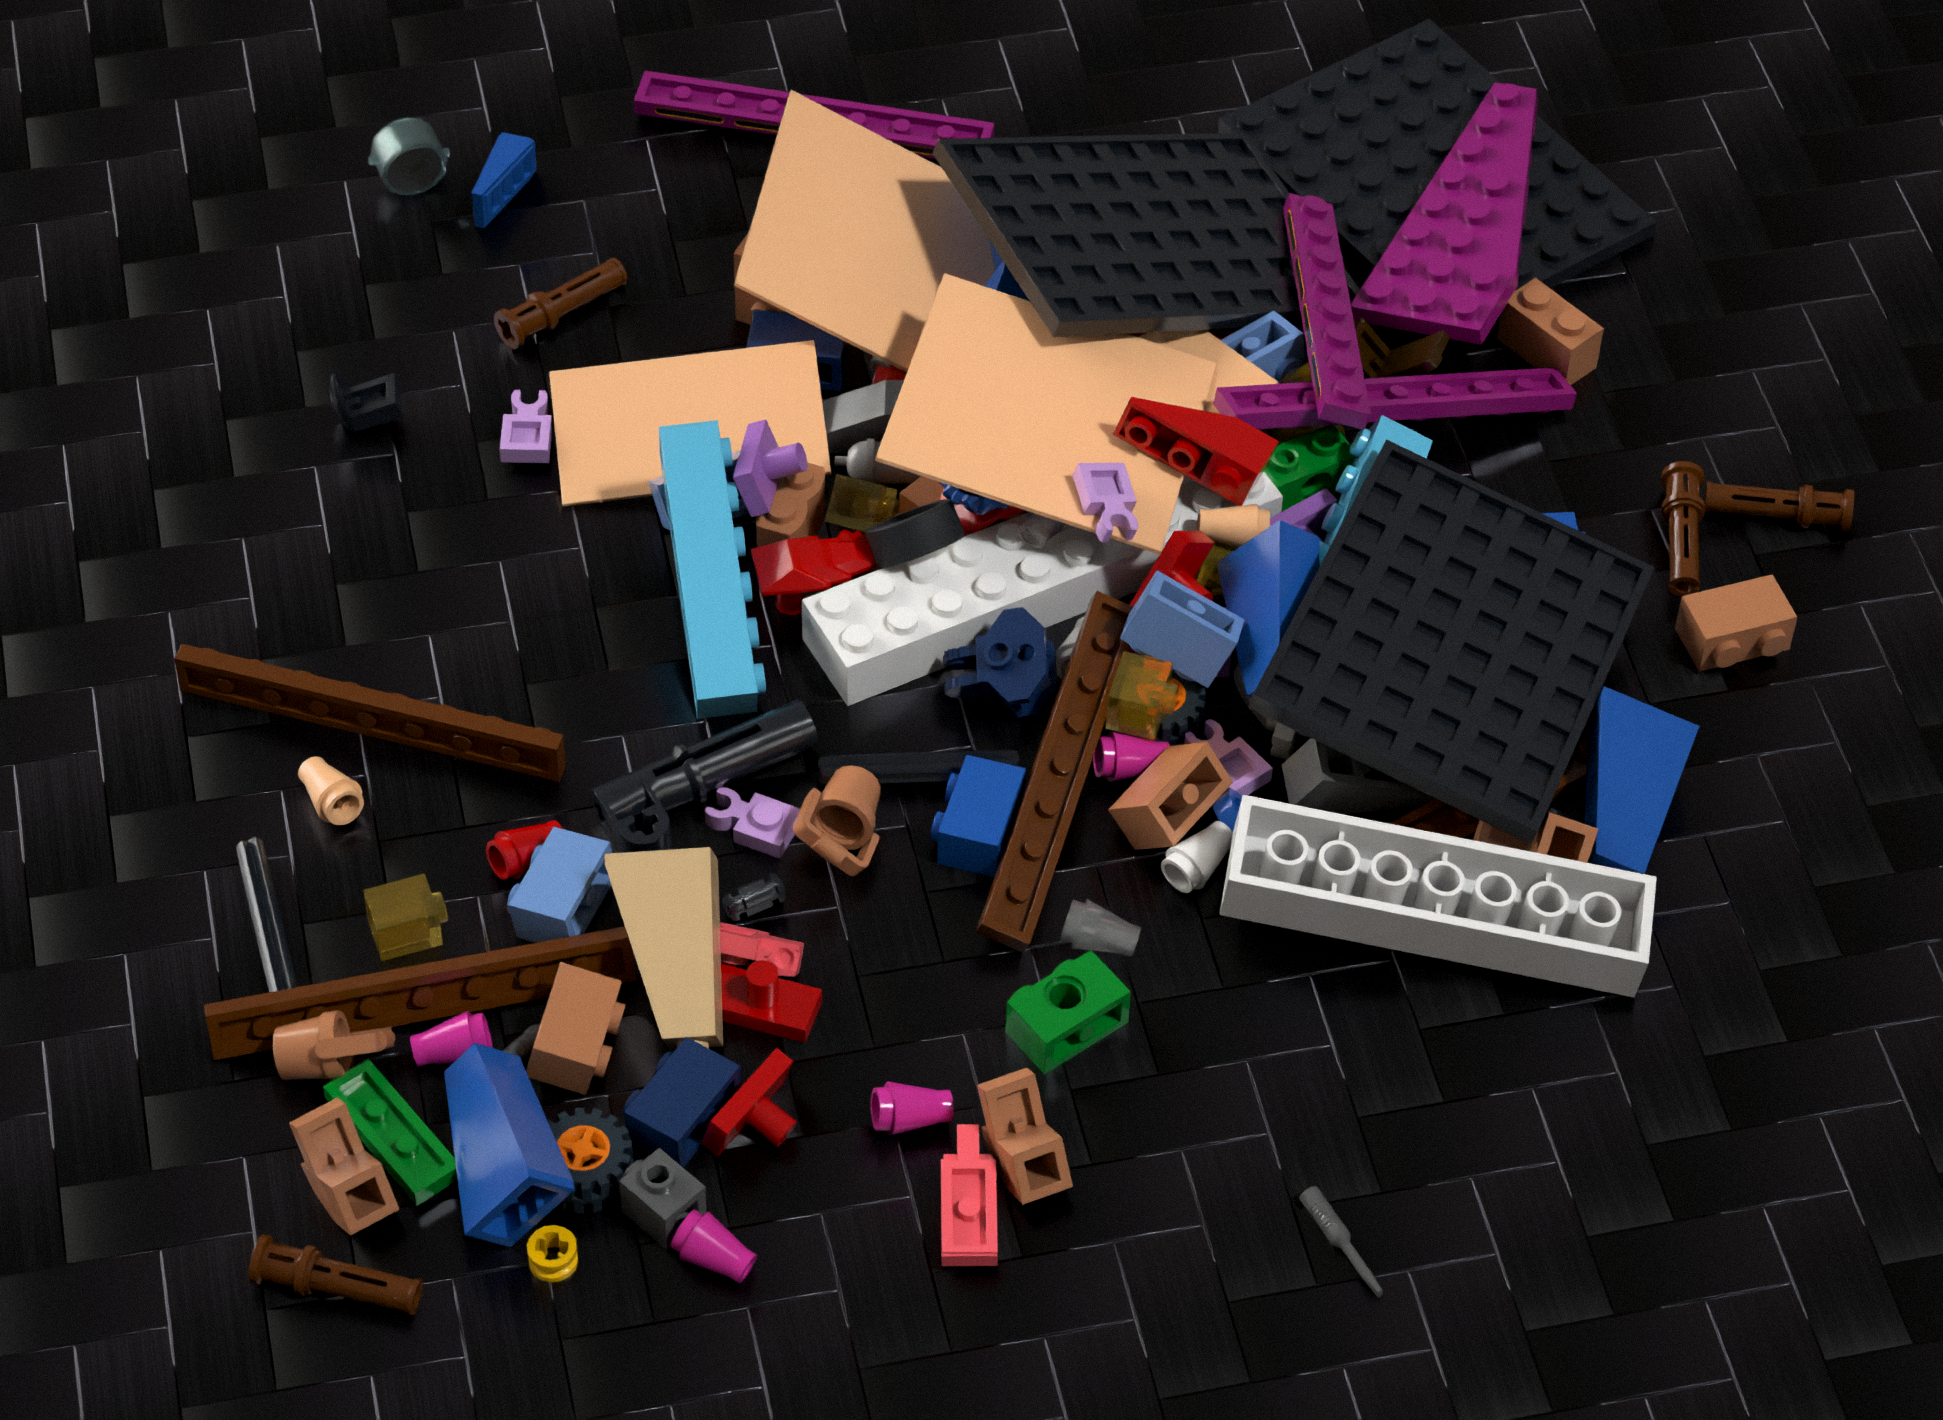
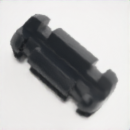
M776 873L767 875L768 881L764 882L763 878H759L736 888L735 895H731V892L723 894V909L732 922L741 920L739 915L744 913L745 917H749L772 907V901L775 899L777 903L784 902L786 899L785 886Z

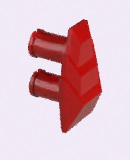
M818 535L786 539L751 549L761 596L776 595V607L781 613L786 615H796L802 612V599L806 598V592L828 590L854 580V575L876 567V562L868 542L842 541L841 537L819 539Z

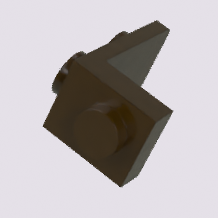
M1363 317L1354 320L1364 379L1412 376L1418 373L1421 375L1428 374L1441 363L1443 359L1441 354L1450 339L1448 334L1442 330L1390 350Z

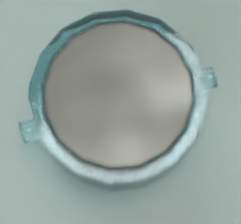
M404 118L393 121L383 127L374 137L371 156H369L368 161L369 165L376 166L383 183L390 191L399 195H414L425 192L440 181L446 172L447 157H449L450 153L448 148L442 147L434 129L429 123L418 118Z

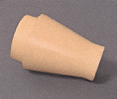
M1258 504L1212 510L1199 509L1196 531H1202L1214 542L1239 548L1270 527V511L1258 509Z
M318 756L311 757L301 764L298 770V777L304 783L317 815L321 820L334 825H345L353 821L361 813L364 799L362 788L356 781L328 765L323 758Z

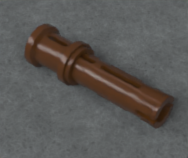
M610 258L601 265L573 278L547 293L533 292L527 295L526 302L513 309L503 308L495 312L494 323L496 330L509 348L517 349L523 346L524 339L541 330L549 332L555 329L559 318L618 287L624 286L627 283L626 271L620 261L616 258Z
M1688 461L1671 463L1661 472V484L1666 489V498L1662 503V516L1669 524V590L1674 595L1680 597L1697 593L1700 590L1698 523L1705 515V503L1700 497V488L1704 484V471L1699 465ZM1687 475L1688 480L1684 484L1683 476Z
M1707 481L1704 498L1705 512L1712 511L1793 519L1795 524L1800 525L1801 528H1808L1810 524L1840 526L1842 532H1850L1854 507V489H1846L1844 493L1815 491L1812 485H1804V487H1799V491L1755 486L1717 484Z
M262 1234L257 1240L249 1265L248 1278L249 1282L260 1285L263 1281L285 1285L293 1287L294 1293L302 1296L310 1295L314 1290L354 1299L359 1302L407 1312L409 1315L416 1313L423 1291L421 1279H411L374 1270L369 1267L323 1257V1252L315 1246L307 1245L304 1249L275 1243L273 1237Z

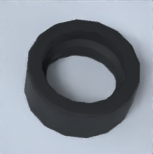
M943 499L881 521L865 531V535L877 567L887 568L917 559L951 545L964 537V531L952 499Z

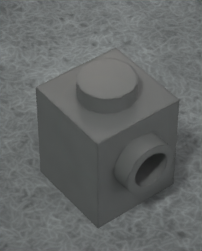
M660 1148L645 1160H637L632 1163L624 1172L621 1180H619L621 1211L666 1250L671 1248V1242L676 1231L693 1209L703 1215L707 1213L706 1187Z

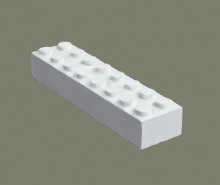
M1242 795L1232 835L1219 915L1635 997L1649 964L1657 877Z

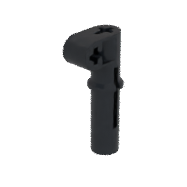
M796 699L687 748L682 743L675 745L670 755L589 790L591 804L599 823L618 853L672 850L674 848L667 811L690 801L701 804L707 801L708 793L818 745L817 731L808 710L799 699ZM643 822L645 834L642 831H636V825Z

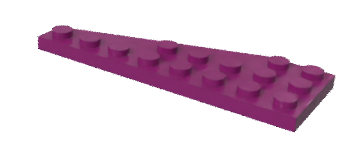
M1494 83L1351 303L1354 320L1363 317L1368 324L1432 335L1444 330L1450 339L1482 345L1518 286V265L1522 253V229L1525 226L1529 190V166L1532 163V139L1535 136L1538 109L1537 89L1509 83Z

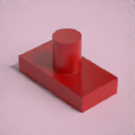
M1174 531L1130 605L1134 607L1156 571L1165 574L1213 601V594L1195 580L1194 577L1215 542L1202 531Z
M755 961L747 970L721 963L723 1022L806 1043L822 1004V989L780 979L777 967L770 961Z
M776 1048L712 1118L701 1144L718 1157L740 1131L749 1124L776 1147H779L793 1131L798 1121L772 1102L770 1098L783 1085L793 1060Z

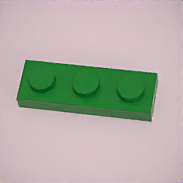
M369 1059L345 1072L344 1077H337L323 1086L325 1099L328 1102L339 1098L346 1103L360 1140L375 1158L381 1162V1165L416 1206L458 1181L455 1158Z

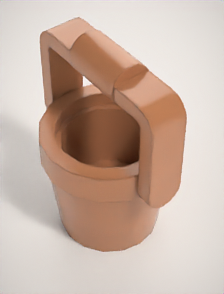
M852 765L837 769L822 793L813 788L807 794L793 825V831L799 839L850 876L858 875L869 865L880 838L879 835L873 832L881 790L878 779L862 767ZM860 848L857 857L848 851Z
M342 1011L323 1012L320 1016L279 1026L274 1030L273 1053L275 1065L282 1080L329 1079V1081H332L337 1077H344V1073L353 1068L354 1055L379 1052L393 1047L395 1035L391 1027L350 1032L347 1019Z

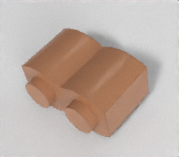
M807 463L806 471L779 478L770 512L756 516L757 547L786 539L814 536L820 530L825 520L824 467Z

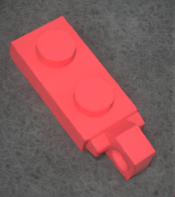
M720 922L721 961L725 963L748 965L749 959L756 961L766 960L772 962L777 967L779 976H796L799 974L804 943L770 936L769 932Z
M957 1124V1154H943V1159H941L942 1266H997L996 1159H993V1154H979V1124Z

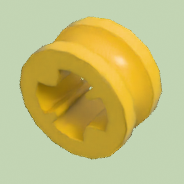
M549 1225L536 1230L529 1237L527 1243L529 1269L535 1277L546 1282H558L570 1277L576 1270L578 1264L576 1238L571 1231L562 1226ZM547 1248H559L558 1259L546 1260Z

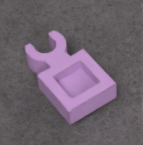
M514 390L512 393V414H503L500 441L501 462L549 463L552 417L547 415L548 399L546 391L539 390V399L533 404L521 402L520 390Z
M1078 463L1072 476L1084 514L1099 516L1100 520L1096 526V535L1101 542H1108L1113 532V526L1120 528L1124 532L1126 542L1127 540H1132L1138 529V521L1132 513L1137 501L1125 463Z
M1212 719L1205 721L1204 735L1209 740H1200L1190 731L1185 734L1184 744L1208 742L1233 781L1226 791L1234 789L1241 796L1249 795L1271 781L1273 768L1240 736L1230 743L1223 739V729L1216 721Z
M724 787L718 788L716 791L717 805L728 809L719 811L707 807L705 809V824L719 831L733 829L735 843L780 859L795 835L793 825L800 808L755 793L751 801L747 803L742 801L734 790Z

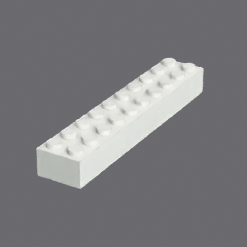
M1263 472L1243 505L1258 504V509L1270 511L1271 518L1281 512L1283 496L1265 472ZM1184 475L1163 548L1174 531H1196L1199 509L1212 510L1235 507L1237 505ZM1027 512L967 535L957 542L925 556L879 569L802 599V639L846 705L850 706L946 668L943 666L944 651L976 645L975 637L985 636L1005 609L1023 607L1046 628L1086 612L1090 599L1096 591L1115 599L1135 593L1141 587L1159 554L1109 538L1108 542H1101L1095 533ZM1215 542L1201 566L1223 558L1238 548Z

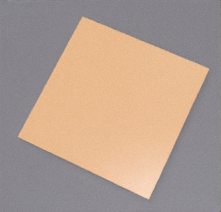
M791 90L734 286L907 372L921 337V330L925 326L944 273L984 286L995 272L989 238L942 167Z
M944 273L875 461L1095 534L1096 526L1100 520L1099 516L1084 514L1072 475L1078 463H1125L1137 501L1132 513L1138 521V529L1133 539L1126 542L1124 532L1120 528L1113 526L1110 538L1161 555L1184 475L1118 438L1113 433L1131 397L1203 411L1217 363L1127 333L1053 337L1030 301Z

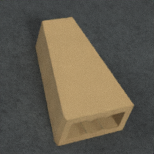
M711 847L605 854V867L662 1040L670 1050L677 1049L686 1037L708 1049L709 1047H723L718 859Z

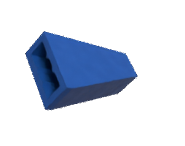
M1281 520L1218 561V574L1226 608L1245 619L1235 647L1246 694L1250 698H1252L1319 569V537Z
M1605 686L1588 718L1584 824L1598 828L1588 863L1645 874L1699 726Z
M474 1043L444 1071L465 1235L511 1247L575 1190L574 1182L520 1057Z

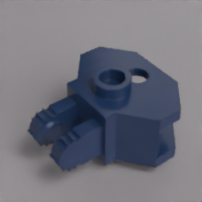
M1023 607L1003 610L985 636L975 637L976 645L944 651L943 666L950 670L977 668V673L961 675L960 677L946 680L944 694L951 698L963 699L964 697L970 698L985 695L989 702L1000 701L1020 721L1040 718L1058 693L1055 646L1046 637L1045 628Z

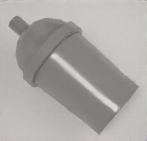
M871 438L854 444L849 449L847 456H835L834 465L847 466V472L850 477L858 483L865 484L866 487H872V484H912L921 477L920 475L875 461L881 442Z

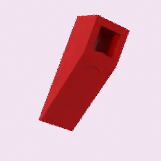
M1131 397L1113 433L1118 438L1237 506L1243 505L1262 476L1279 443L1278 440L1237 417Z

